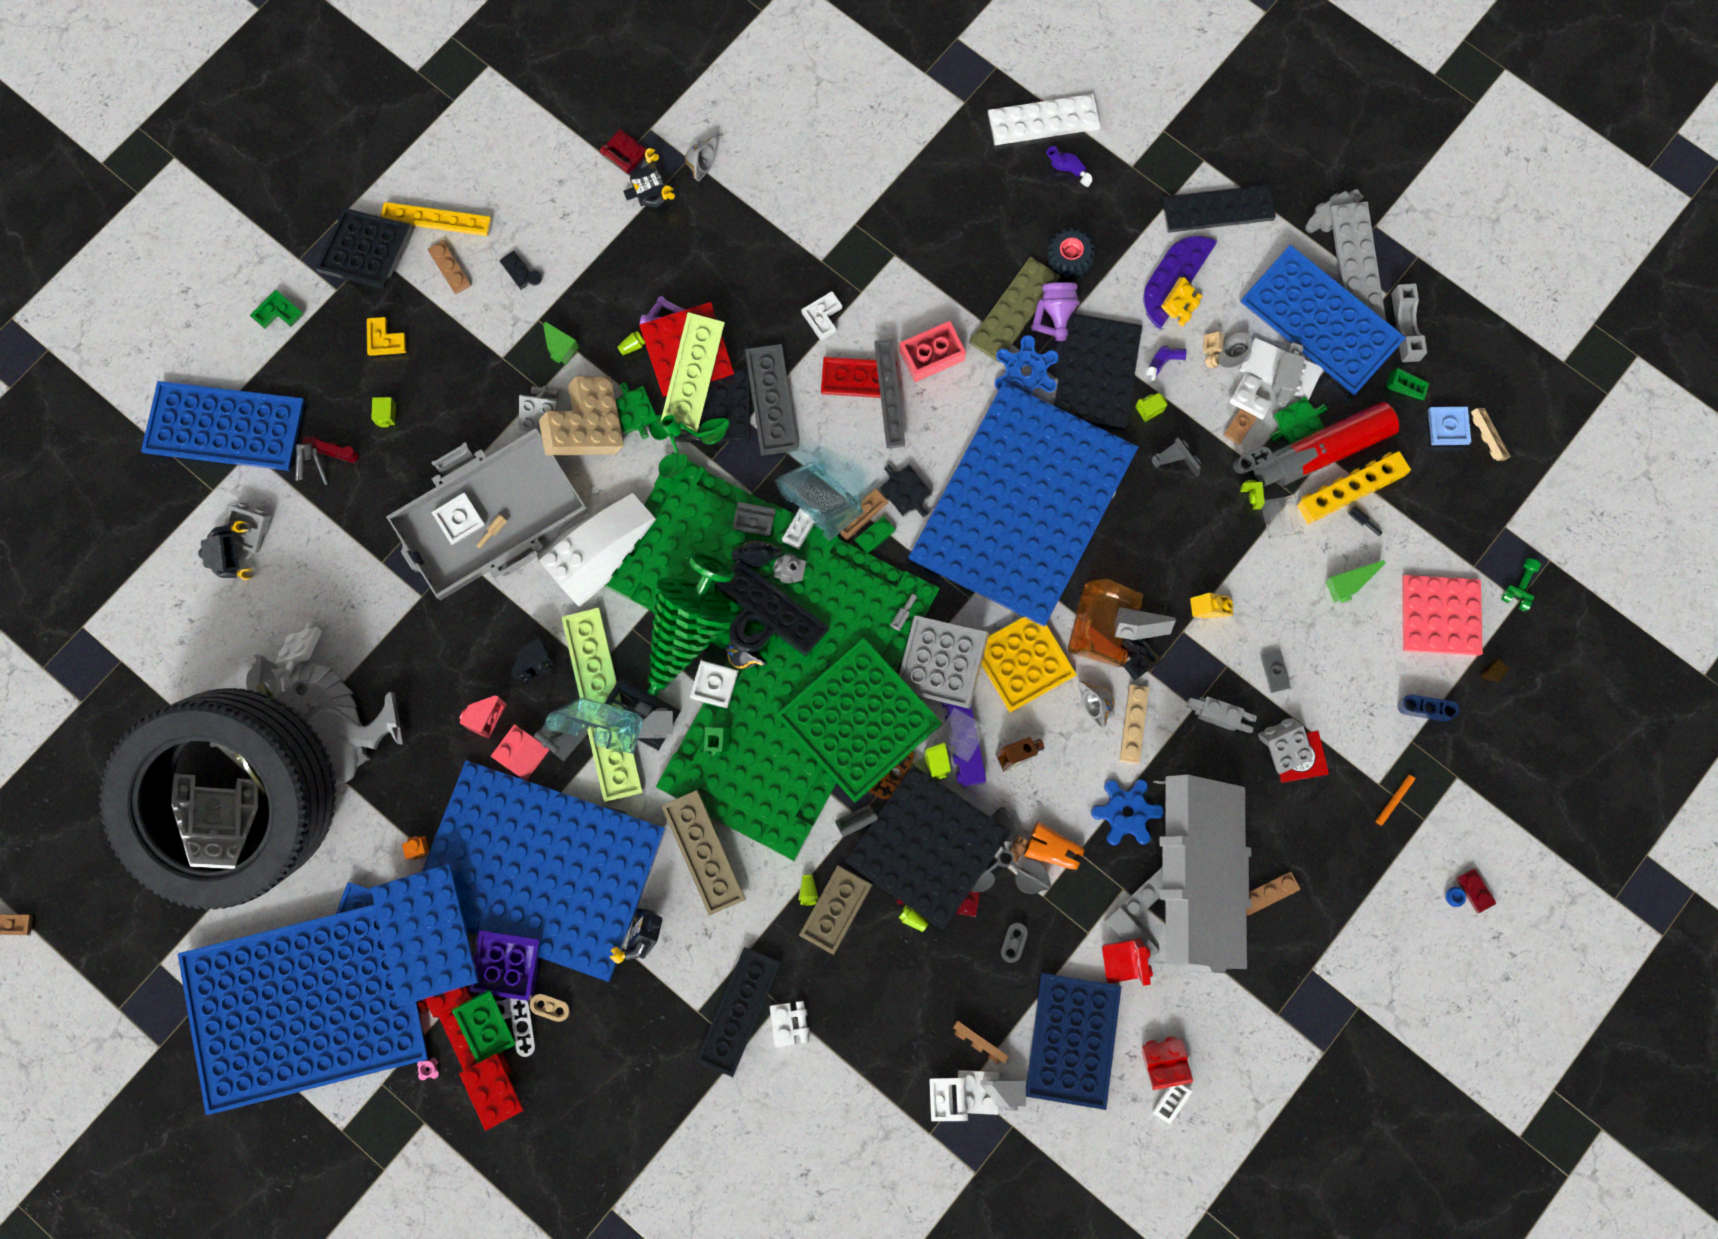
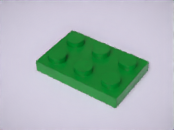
M490 989L451 1008L477 1064L516 1045Z

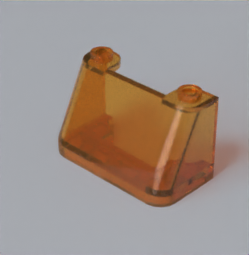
M1107 578L1088 582L1083 589L1068 644L1069 653L1108 665L1123 667L1128 660L1127 651L1121 648L1123 638L1115 637L1114 621L1119 607L1139 611L1142 607L1143 594Z

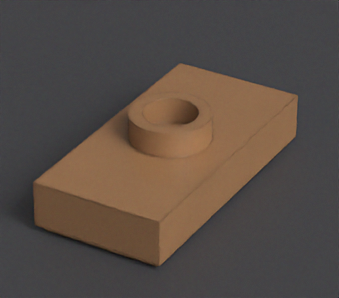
M1240 409L1223 436L1240 445L1257 417Z

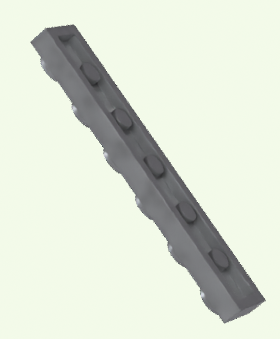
M893 339L874 341L886 449L905 447Z

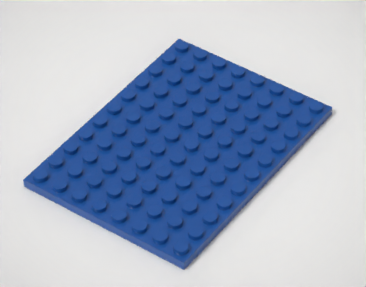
M1003 382L908 558L1045 627L1127 471L1138 446Z
M466 760L421 872L451 864L467 932L479 935V930L540 939V958L610 982L617 964L610 958V956L614 955L611 949L618 947L622 951L666 829Z
M375 905L177 953L206 1115L429 1059L418 1001L401 1007L397 1006Z

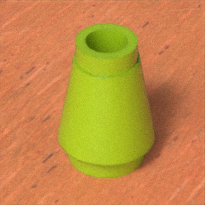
M636 331L635 333L632 332L617 347L624 356L643 348L645 341L641 334Z
M803 875L799 900L801 905L817 904L818 895L814 876Z
M907 905L898 916L902 923L921 932L929 924L923 916Z

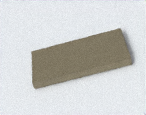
M838 865L799 936L834 955L873 884Z

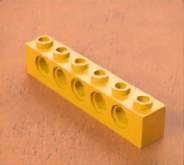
M1400 451L1394 454L1389 452L1382 457V460L1378 462L1374 460L1365 465V469L1360 470L1358 468L1349 473V477L1344 479L1342 476L1333 481V485L1328 487L1326 484L1317 489V493L1313 495L1308 493L1301 497L1297 507L1307 524L1309 525L1406 476L1411 469ZM1382 467H1385L1389 473H1385ZM1366 475L1370 476L1372 481L1367 480ZM1349 483L1354 484L1356 486V490L1352 489ZM1333 492H1338L1340 498L1335 497ZM1317 500H1321L1324 506H1320Z

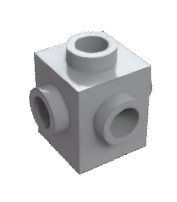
M785 554V556L775 561L774 577L780 578V581L784 583L803 580L806 561L796 559L795 555Z

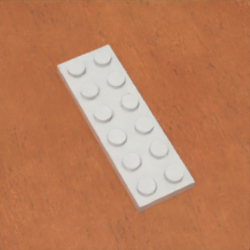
M1094 94L988 110L994 145L1100 129Z

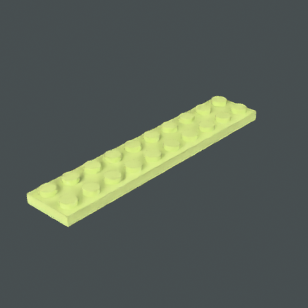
M598 607L563 616L561 618L604 803L642 794L643 790L630 736L597 718L617 682L600 609ZM619 692L616 697V700L622 703ZM615 703L612 704L608 711L621 719L625 715L623 707Z

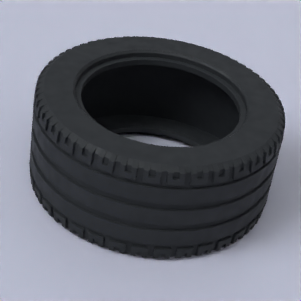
M222 688L197 693L144 717L133 725L115 745V750L110 753V758L106 762L107 766L103 770L104 775L101 778L103 781L100 785L102 791L99 793V798H101L99 806L102 807L100 815L103 816L101 821L105 825L104 832L108 835L107 840L112 844L110 847L116 852L115 856L120 858V863L126 866V871H130L134 879L137 878L139 880L138 883L141 885L144 884L147 890L151 889L155 895L159 894L161 898H167L169 902H177L181 906L186 905V907H195V909L203 907L204 910L210 908L213 910L242 905L264 895L302 867L318 850L330 830L329 827L335 814L333 811L336 809L335 802L337 801L335 796L337 788H335L336 779H334L335 772L332 770L333 764L329 761L330 755H327V749L323 747V741L318 738V733L312 730L313 727L306 723L307 720L301 718L298 712L293 711L292 707H287L286 703L278 701L277 698H270V695L242 688ZM190 741L213 742L235 751L255 769L267 792L269 822L266 834L258 848L241 851L235 869L192 867L189 864L172 808V793L177 762Z

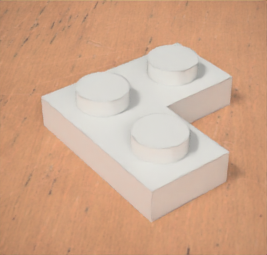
M830 292L803 308L801 313L818 338L823 341L837 332V329L828 317L842 309V305L834 293Z
M1245 372L1229 402L1262 420L1272 402L1255 394L1262 380Z

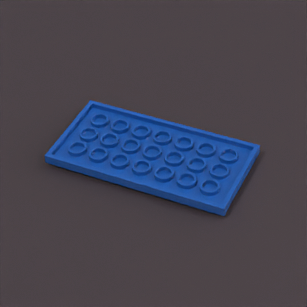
M1291 245L1288 246L1240 301L1241 304L1290 344L1303 345V354L1353 395L1362 388L1406 338Z
M157 381L141 451L145 454L291 471L305 400L303 398Z

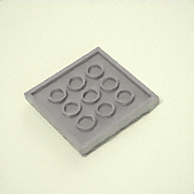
M914 616L899 676L919 697L970 709L989 633Z

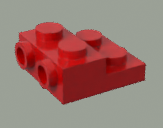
M1175 1036L1166 1038L1165 1042L1157 1043L1156 1040H1150L1142 1046V1056L1152 1090L1193 1083V1077L1187 1061L1188 1056L1182 1038L1177 1039Z

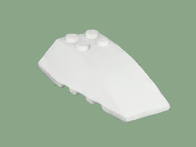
M632 493L564 530L537 553L536 556L559 586L580 607L613 577V572L616 568H620L623 564L622 560L628 552H632L635 548L634 544L644 536L656 519Z
M174 774L172 808L190 866L235 869L258 809V786L252 779L237 778L236 788L233 790L195 787V775Z

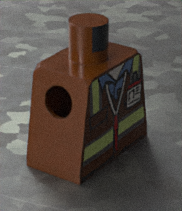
M1027 737L1004 746L995 755L1003 772L1033 760L1038 755V752L1044 750L1045 747L1041 739L1033 741L1031 737Z

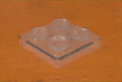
M954 708L934 743L938 745L945 743L948 751L969 762L988 727Z

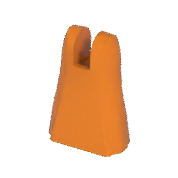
M1037 821L1023 856L1068 869H1078L1080 863L1066 857L1069 851L1083 856L1085 850L1079 844Z

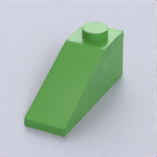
M1382 560L1330 577L1326 584L1333 602L1341 601V603L1351 601L1352 596L1386 564L1385 561Z

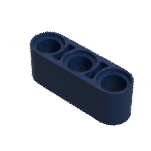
M1408 695L1397 704L1399 712L1404 715L1443 722L1457 717L1460 712L1458 704L1453 701L1419 695ZM1406 701L1411 702L1412 709L1406 706ZM1425 704L1431 706V712H1428L1426 710ZM1445 707L1450 709V716L1445 713Z

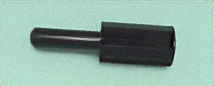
M1356 505L1349 510L1348 514L1360 525L1364 526L1365 524L1378 536L1382 534V531L1369 521L1370 518Z

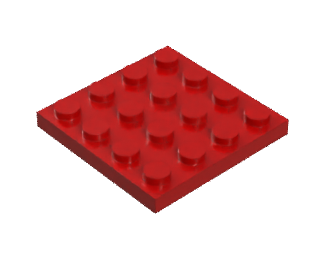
M711 302L639 324L663 397L668 394L687 314L692 313L716 320ZM722 335L710 382L734 375Z

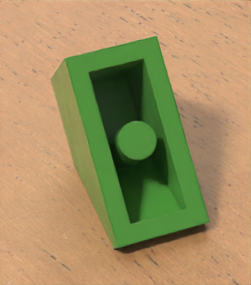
M545 322L543 326L547 347L551 354L550 357L557 363L567 364L579 348L576 340Z

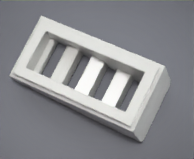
M1190 1085L1178 1086L1184 1090L1183 1093L1175 1089L1176 1086L1166 1088L1152 1112L1171 1124L1193 1092ZM1171 1093H1173V1094H1175L1176 1096H1178V1097H1179V1100H1176L1175 1098H1173L1172 1096H1170ZM1166 1100L1172 1102L1175 1105V1107L1173 1108L1172 1106L1167 1104ZM1162 1106L1171 1112L1170 1115L1161 1110Z

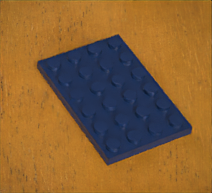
M1041 973L1026 1080V1097L1102 1110L1107 1109L1122 986Z

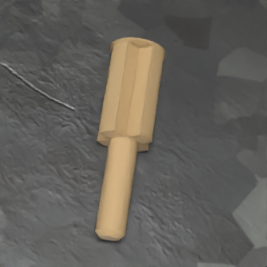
M498 515L486 529L488 532L476 546L479 549L482 548L492 535L496 536L508 521L503 516Z

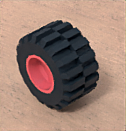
M1069 228V231L1064 229L1061 234L1059 232L1055 234V238L1051 239L1048 249V265L1050 268L1052 267V271L1058 272L1061 277L1062 275L1065 276L1066 280H1069V277H1072V280L1077 279L1078 275L1080 278L1083 277L1084 272L1087 273L1093 263L1095 247L1092 244L1091 237L1087 238L1088 234L1086 232L1082 234L1080 229L1073 231V228Z

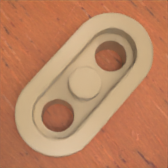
M538 994L530 1001L531 1011L542 1017L559 1022L566 1020L570 1015L569 1005L556 998ZM540 1001L545 1003L543 1008L538 1007ZM559 1007L563 1008L562 1015L557 1014Z

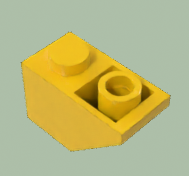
M1207 593L1190 598L1193 617L1205 619L1234 615L1233 602L1230 596Z

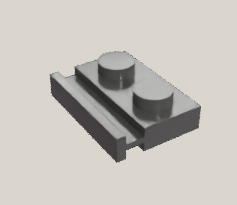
M738 502L732 529L734 531L770 537L776 509Z

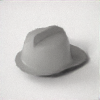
M1243 332L1231 335L1225 341L1223 351L1219 354V364L1225 368H1234L1248 361L1252 353L1253 341L1251 336Z

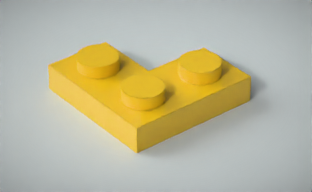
M385 317L368 318L367 353L369 356L406 353V335L404 333L387 334V319Z

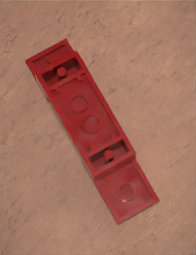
M469 985L427 998L425 1001L433 1018H440L463 1068V1072L459 1073L486 1131L524 1111V1108L508 1076V1073L512 1071L503 1052L495 1054L477 1064L451 1008L476 996L474 992H469Z

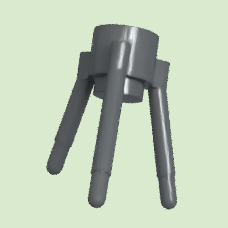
M311 443L297 444L295 480L303 479L304 460H310L313 455L325 485H328L317 455V448H312Z

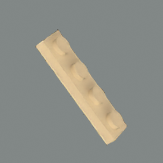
M1129 685L1119 761L1134 764L1140 763L1149 687Z

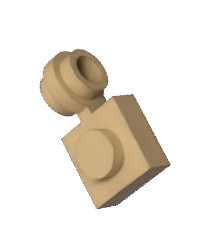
M1220 331L1204 335L1203 353L1208 355L1205 362L1207 367L1212 369L1220 365L1218 362L1219 355L1216 352L1223 351L1224 334Z

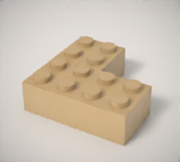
M576 376L568 385L572 411H546L539 419L545 455H616L624 447L611 377Z

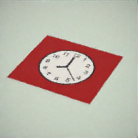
M1319 731L1306 733L1313 756L1312 759L1284 773H1279L1281 783L1329 774Z

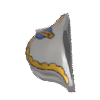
M715 136L710 137L706 141H697L686 152L685 162L692 169L694 178L697 181H700L707 174L713 164L718 140Z
M1080 681L1077 685L1087 713L1100 728L1105 727L1107 718L1115 716L1113 695L1104 687L1092 686L1084 681Z

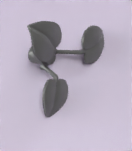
M1005 807L999 808L991 817L1011 830V834L1006 842H1011L1019 834V824ZM1003 844V851L998 854L997 862L991 867H987L971 892H983L991 888L995 882V877L990 871L999 865L1004 868L1012 865L1019 871L1015 880L1017 887L1027 894L1049 890L1051 882L1047 871L1037 861L1026 860L1022 865V869L1019 868L1014 862L1013 853L1007 850L1005 844Z

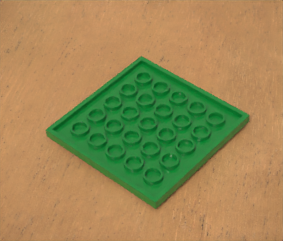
M864 638L776 714L778 719L854 803L943 724Z

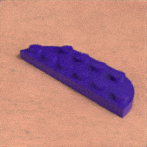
M1193 236L1178 241L1168 250L1149 279L1143 294L1146 315L1157 328L1161 330L1169 318V315L1161 305L1178 279L1184 277L1191 284L1218 241L1208 237Z

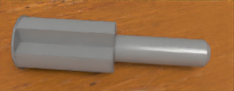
M911 595L905 607L900 608L890 624L895 630L900 631L910 615L908 611L916 600V595Z

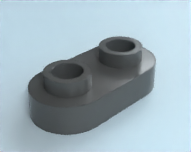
M1014 923L1007 930L1001 948V956L1006 962L1013 963L1021 957L1028 934L1023 924ZM1014 930L1020 931L1019 937L1013 935ZM1008 949L1014 950V955L1012 957L1008 956Z

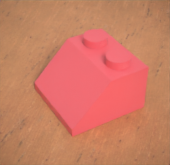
M492 696L470 704L467 709L462 711L460 724L489 739L506 703L498 696Z
M514 724L491 757L527 781L550 750L547 747L544 748L539 741Z

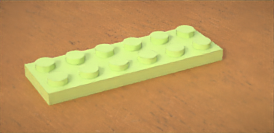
M692 313L687 314L662 419L667 415H673L678 423L683 422L685 426L695 432L698 431L725 322Z

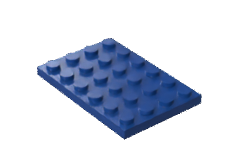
M451 864L371 887L398 1007L479 982Z

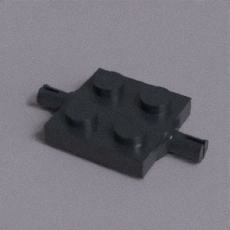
M890 464L887 465L884 470L890 478L880 486L881 491L902 517L915 510L919 512L922 518L925 515L927 516L929 512L923 507V503L933 495L930 489L910 464L898 472H895Z

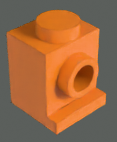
M419 836L408 838L407 842L402 844L405 859L410 861L426 857L430 851L426 836L420 838Z

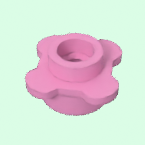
M431 1058L428 1061L418 1062V1077L420 1080L438 1077L437 1059Z

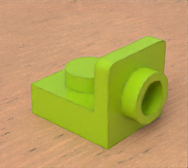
M1256 480L1245 481L1240 487V491L1250 492L1249 501L1250 504L1253 503V509H1261L1265 504L1263 482H1257Z

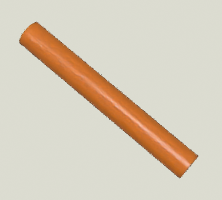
M1407 776L1376 819V823L1381 826L1384 824L1415 781L1413 776Z

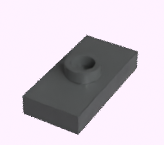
M1281 651L1261 655L1270 693L1290 689L1291 686Z
M868 804L836 820L835 824L842 837H845L876 821L878 818L871 805Z

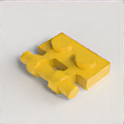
M1184 277L1178 279L1161 305L1171 318L1180 317L1178 321L1180 326H1184L1186 322L1190 321L1191 314L1199 307L1200 300L1203 297L1199 293H1196L1194 297L1192 296L1195 289ZM1187 303V304H1188V307H1187L1186 310H1184L1183 307H1184L1185 304Z

